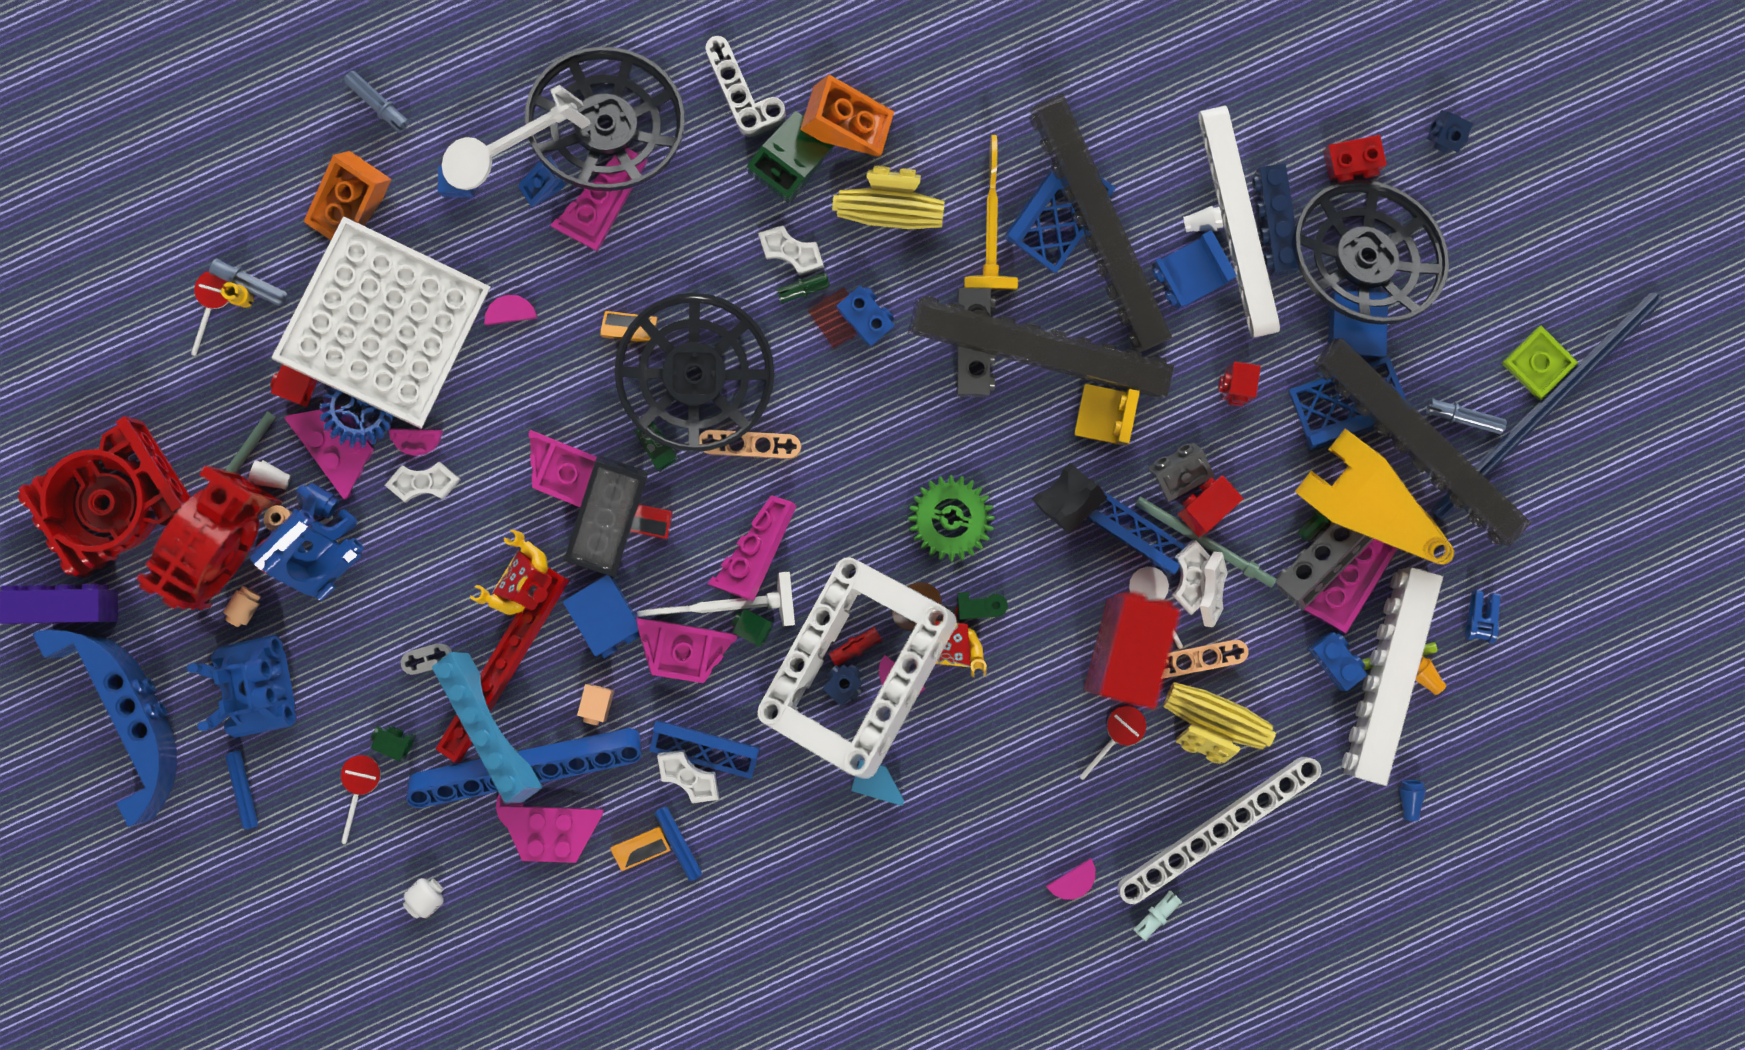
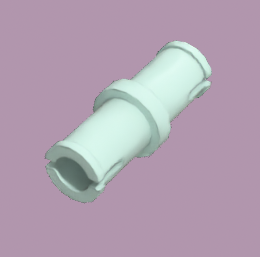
M1169 890L1167 895L1154 908L1151 907L1148 910L1150 913L1133 930L1144 941H1147L1161 924L1165 925L1167 923V917L1182 904V901Z

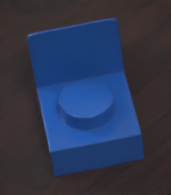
M550 155L546 156L548 161L559 169ZM539 161L518 184V187L530 206L534 207L565 187V183Z

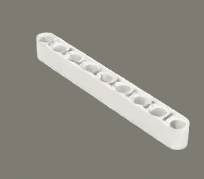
M1226 106L1199 111L1200 128L1234 270L1237 275L1236 278L1249 332L1252 338L1277 333L1280 331L1279 319L1229 111Z
M1308 757L1296 759L1124 877L1117 886L1119 896L1129 904H1136L1315 782L1321 775L1320 764ZM1309 762L1312 765V773L1304 777L1301 773V767L1304 763ZM1287 777L1291 782V786L1287 791L1282 792L1279 788V782ZM1261 793H1267L1269 801L1265 806L1260 807L1257 803V797ZM1239 808H1245L1247 811L1246 819L1237 822L1235 812ZM1218 823H1223L1225 826L1224 834L1215 837L1213 827ZM1196 838H1201L1203 841L1202 849L1198 852H1193L1191 850V842ZM1174 853L1180 854V864L1176 867H1171L1168 863L1169 857ZM1153 868L1158 869L1159 878L1154 882L1147 881V872ZM1129 884L1137 886V893L1132 897H1127L1124 894V889Z

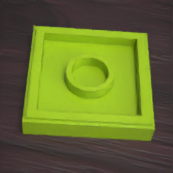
M1540 325L1502 364L1538 400H1541L1578 362Z

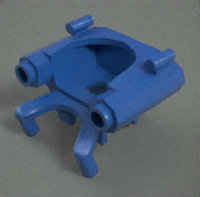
M301 485L297 488L296 493L304 499L302 511L294 509L292 515L275 531L272 530L270 536L250 553V559L254 565L269 576L322 601L336 588L334 582L362 557L364 547L355 538L351 540L345 539L340 545L335 540L355 528L357 524V519L347 510L342 509L338 513V517L342 521L333 527H327L318 521L315 522L313 515L316 497L309 489ZM304 541L312 542V546L308 550H305V547L301 544Z
M271 635L218 647L211 655L214 666L204 663H190L187 665L189 673H198V675L214 679L215 685L218 684L222 692V701H218L219 709L210 715L206 721L198 723L200 731L212 730L226 718L228 719L224 722L225 732L235 738L290 727L295 723V701L286 654L279 637ZM243 681L246 695H244L241 691V683Z

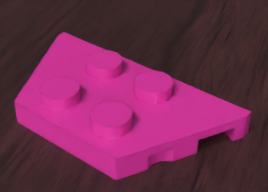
M341 406L335 407L334 410L341 409ZM320 410L284 417L342 498L347 500L352 494L351 490L357 478H360L364 470L365 463L370 459L374 451L371 443L366 440V446L362 448L359 442H355V446L351 448L349 445L350 441L348 440L343 445L339 443L340 436L331 439L330 433L332 430H324L323 427L326 422L320 420V415L323 413ZM342 423L343 425L354 429L351 424Z
M530 430L532 488L581 507L597 457Z
M636 617V624L651 675L704 683L711 674L713 667L718 665L724 657L725 651L732 642L734 643L737 640L738 636L729 632Z
M500 806L499 810L522 861L568 863L577 862L604 813V809Z

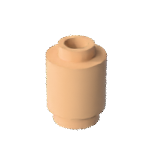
M272 506L264 514V524L269 530L275 531L292 515V512L283 506Z
M242 586L239 591L236 590L224 609L223 613L227 615L225 620L236 627H239L241 624L247 625L260 605L258 601L261 596L251 589Z

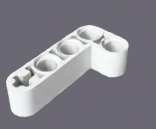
M721 36L710 38L705 47L707 56L740 132L747 137H753L781 125L786 117L783 102L779 98L770 97L754 103L727 40ZM717 47L722 50L724 57L722 62H720L718 54L714 50ZM726 70H732L736 73L730 80L722 78V74ZM736 94L746 96L745 101L739 104L734 103L732 98ZM771 107H777L781 110L780 114L776 117L768 116L767 111ZM752 117L756 119V124L753 127H745L743 125L744 119Z

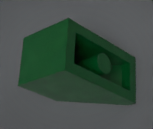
M744 609L742 613L738 611L731 626L735 627L734 634L759 647H763L774 625L773 622L747 609Z

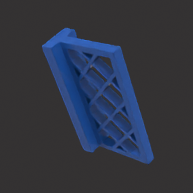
M1069 149L1060 155L1003 236L1009 243H1014L1054 274L1058 272L1116 189L1076 158L1077 155ZM1074 166L1083 172V183L1071 184L1069 173ZM1066 179V185L1061 186V184ZM1100 184L1107 191L1101 199L1092 200L1090 185ZM1085 186L1087 201L1074 203L1072 188ZM1067 189L1069 204L1056 206L1054 194L1057 190ZM1051 200V207H1046ZM1093 203H1098L1093 210ZM1088 204L1089 217L1086 220L1077 221L1075 206ZM1070 207L1072 222L1059 224L1057 209ZM1052 210L1054 225L1041 227L1040 214L1042 211ZM1036 221L1037 228L1030 229ZM1078 224H1083L1078 231ZM1073 225L1075 237L1072 241L1062 243L1060 227ZM1055 228L1057 243L1044 245L1042 230ZM1037 231L1038 247L1030 248L1022 242L1028 232ZM1068 245L1065 251L1063 252V246ZM1058 247L1060 258L1055 265L1046 260V248ZM1040 249L1041 255L1034 250Z
M1389 356L1289 389L1288 391L1307 439L1306 445L1309 451L1333 444L1344 429L1358 436L1409 419L1414 412L1411 403H1407ZM1385 365L1388 372L1385 382L1371 376L1374 368ZM1357 375L1365 379L1361 390L1346 384L1349 376ZM1345 378L1343 383L1338 381L1340 379ZM1368 381L1383 387L1378 398L1363 392ZM1332 383L1341 387L1335 399L1321 393L1325 384ZM1320 386L1318 391L1313 389ZM1343 389L1358 395L1353 407L1338 401ZM1385 389L1395 392L1399 402L1390 405L1381 401ZM1307 391L1315 395L1311 407L1300 403L1297 394ZM1318 397L1333 403L1328 415L1313 409ZM1360 397L1375 403L1371 412L1364 413L1356 409ZM1336 405L1350 411L1346 420L1338 421L1330 417ZM1378 405H1380V406L1383 407V408H1380V409H1377V410H1376V408H1377ZM1303 410H1305V411L1308 412L1307 415H1306V417H1305V414H1304ZM1353 413L1356 414V415H1359V416H1356V417L1351 418V416H1352ZM1310 414L1325 420L1322 428L1310 430L1307 422ZM1328 421L1333 423L1332 425L1326 426Z

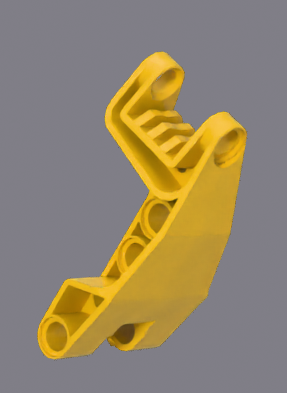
M1347 429L1342 431L1328 449L1348 464V467L1331 486L1316 473L1310 471L1294 491L1333 523L1440 565L1448 564L1454 558L1455 551L1451 543L1431 516L1419 506L1387 460ZM1444 545V555L1436 558L1434 555L1435 548Z

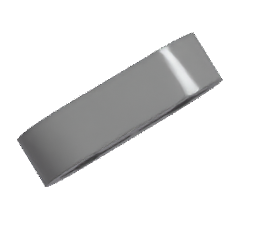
M443 643L415 649L403 655L401 667L403 671L411 675L433 670L432 666L439 662V659L430 660L429 656L436 654L437 648L440 651H445L446 655L452 652V650ZM412 655L415 659L424 658L425 661L417 664L416 670L414 667L408 666Z

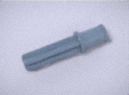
M350 71L345 75V83L377 112L379 119L387 121L397 133L403 132L408 127L407 125L410 121L397 111L393 102H387L355 71Z
M218 258L210 266L209 272L211 275H215L227 282L242 285L249 292L271 303L281 306L286 300L287 293L243 272L241 267L235 268L220 261Z
M1431 398L1429 400L1431 406L1427 405L1426 414L1448 419L1449 423L1455 421L1498 434H1502L1506 429L1507 421L1505 419L1460 407L1459 403L1449 404Z

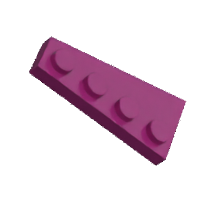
M628 148L625 149L631 160L639 155ZM615 155L606 166H616L621 163ZM647 158L635 166L640 174L648 162ZM626 171L613 174H599L591 183L614 184L630 181L631 178ZM633 187L617 191L584 189L579 197L567 206L566 211L558 219H555L550 226L598 252Z
M771 495L752 521L753 527L748 534L741 536L736 543L739 545L730 558L726 557L721 564L722 570L716 578H711L708 585L754 602L797 505L791 501Z
M1374 539L1304 611L1346 635L1399 548Z

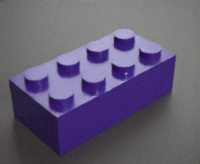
M109 585L1 586L0 624L118 622V590H109Z

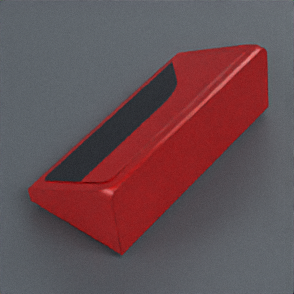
M620 501L619 508L626 510L628 502ZM639 504L630 532L668 540L673 513L672 511ZM618 513L616 524L626 527L629 516Z

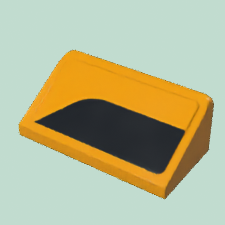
M605 311L600 336L621 340L628 326L638 315ZM652 316L648 318L657 327L658 318ZM640 326L630 341L648 343L651 337Z
M659 826L610 847V850L621 871H624L669 852L671 848L662 828Z

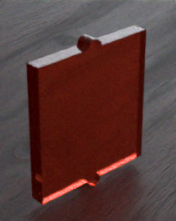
M844 287L829 297L825 296L822 302L808 311L833 349L848 339L853 340L854 335L857 334L835 308L836 305L849 295Z

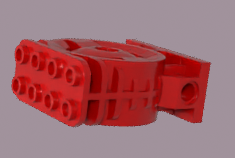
M127 416L122 417L116 421L117 426L102 435L99 449L82 450L72 453L60 460L54 467L47 469V474L34 477L32 479L33 483L30 485L24 484L18 489L19 494L17 496L24 507L29 508L33 514L32 521L34 525L45 533L48 538L46 539L48 547L58 554L61 559L60 566L67 575L89 577L95 569L105 567L106 562L109 560L117 559L120 553L142 543L153 531L156 524L167 526L178 510L191 498L143 421ZM135 453L141 462L139 463L129 456ZM98 461H102L106 469L118 470L128 475L133 480L136 491L127 479L119 475L104 473ZM75 478L77 479V481H78L79 484L81 485L80 488L78 487ZM105 497H108L110 500V505L107 509H104L102 506ZM79 519L91 530L111 533L114 540L112 541L111 538L99 537L90 533L82 526Z
M205 465L199 475L210 482L205 489L193 495L168 523L153 550L151 559L145 564L151 573H140L136 578L140 582L138 586L150 594L156 592L163 597L161 601L174 609H177V607L182 609L188 607L192 610L195 608L200 610L211 608L213 602L209 599L220 594L222 588L233 577L248 555L259 530V516L264 508L269 509L272 506H280L283 501L259 486L254 485L253 482L238 473Z

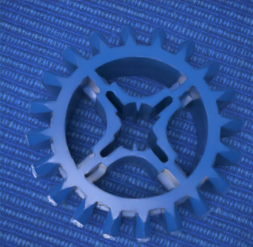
M333 387L329 388L330 394H324L323 401L325 403L320 404V411L323 412L320 415V420L326 422L323 427L325 431L332 430L330 433L331 439L340 436L339 443L341 445L346 440L350 441L349 445L351 448L355 446V442H359L362 448L365 447L366 440L374 445L376 437L382 439L385 435L384 431L390 430L391 425L389 422L393 421V415ZM349 397L348 405L334 410L335 406L342 399ZM354 405L355 409L359 410V413L361 412L360 420L358 415H354L355 412L352 413ZM379 415L378 420L373 425L364 429V422L366 420L372 419V416ZM342 423H349L353 426L354 429L349 428L343 425Z

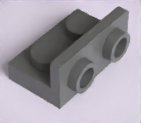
M1195 443L1182 445L1178 448L1177 452L1168 457L1165 456L1157 459L1148 468L1150 473L1156 478L1168 502L1202 484L1209 478L1214 477L1204 451Z

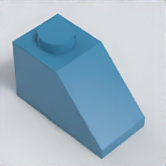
M860 758L858 770L863 767L864 759ZM880 764L876 773L870 778L863 779L855 776L851 791L903 806L904 798L885 765Z

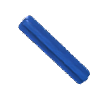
M240 751L227 753L225 758L242 828H254L258 826V821L242 754Z
M665 806L658 809L654 815L688 880L693 881L699 878L702 872L668 807Z

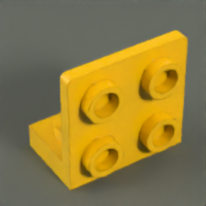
M1085 384L1074 432L1075 436L1122 446L1128 445L1140 391L1129 389L1127 392Z

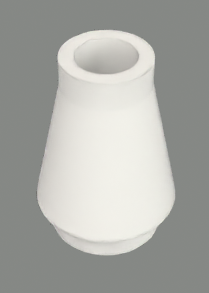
M1213 206L1183 217L1186 232L1217 231L1218 228L1223 227L1220 207L1213 208Z
M255 460L248 480L254 482V485L286 490L291 475L264 460L262 462Z

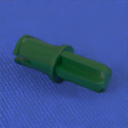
M821 273L804 280L798 278V282L777 288V293L781 303L785 304L803 296L808 298L807 295L829 288L830 282L826 273Z
M1317 510L1313 511V516L1298 531L1300 537L1307 542L1311 541L1324 527L1330 526L1331 520Z

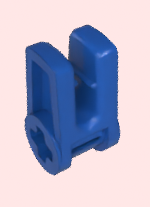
M1474 590L1471 593L1465 638L1467 640H1474V638L1484 639L1488 643L1494 644L1499 631L1500 594L1491 593L1488 595L1487 602H1485L1487 604L1485 618H1483L1484 593L1483 591Z

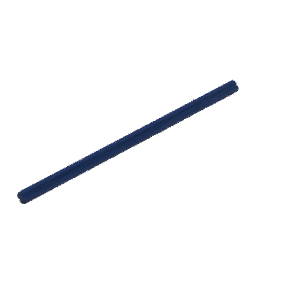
M1656 292L1650 293L1431 509L1433 515L1438 519H1444L1663 303V299Z

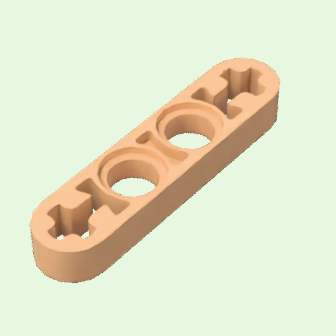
M706 430L699 436V444H703V440H707L709 435H713V439L718 441L722 439L721 435L729 436L736 431ZM747 432L741 437L744 440V447L740 451H733L728 444L725 446L726 451H720L721 448L703 452L710 455L793 459L799 455L801 443L796 436L790 434ZM767 438L770 441L771 446L767 452L761 453L757 451L755 444L758 439ZM774 438H779L778 444H787V440L790 439L794 445H797V448L793 449L791 454H787L786 449L778 448L779 453L773 454L775 449Z
M1229 640L1170 652L1169 657L1171 656V666L1174 672L1170 673V668H1166L1163 679L1242 663L1247 659L1248 647L1240 640ZM1234 644H1236L1237 648L1242 649V653L1238 654V659H1235L1232 655L1224 656L1226 662L1222 663L1220 646H1223V651L1232 650ZM1208 649L1213 650L1217 655L1216 661L1211 665L1206 664L1202 659L1203 652ZM1182 654L1187 655L1191 660L1190 667L1186 670L1179 669L1176 664L1177 658Z

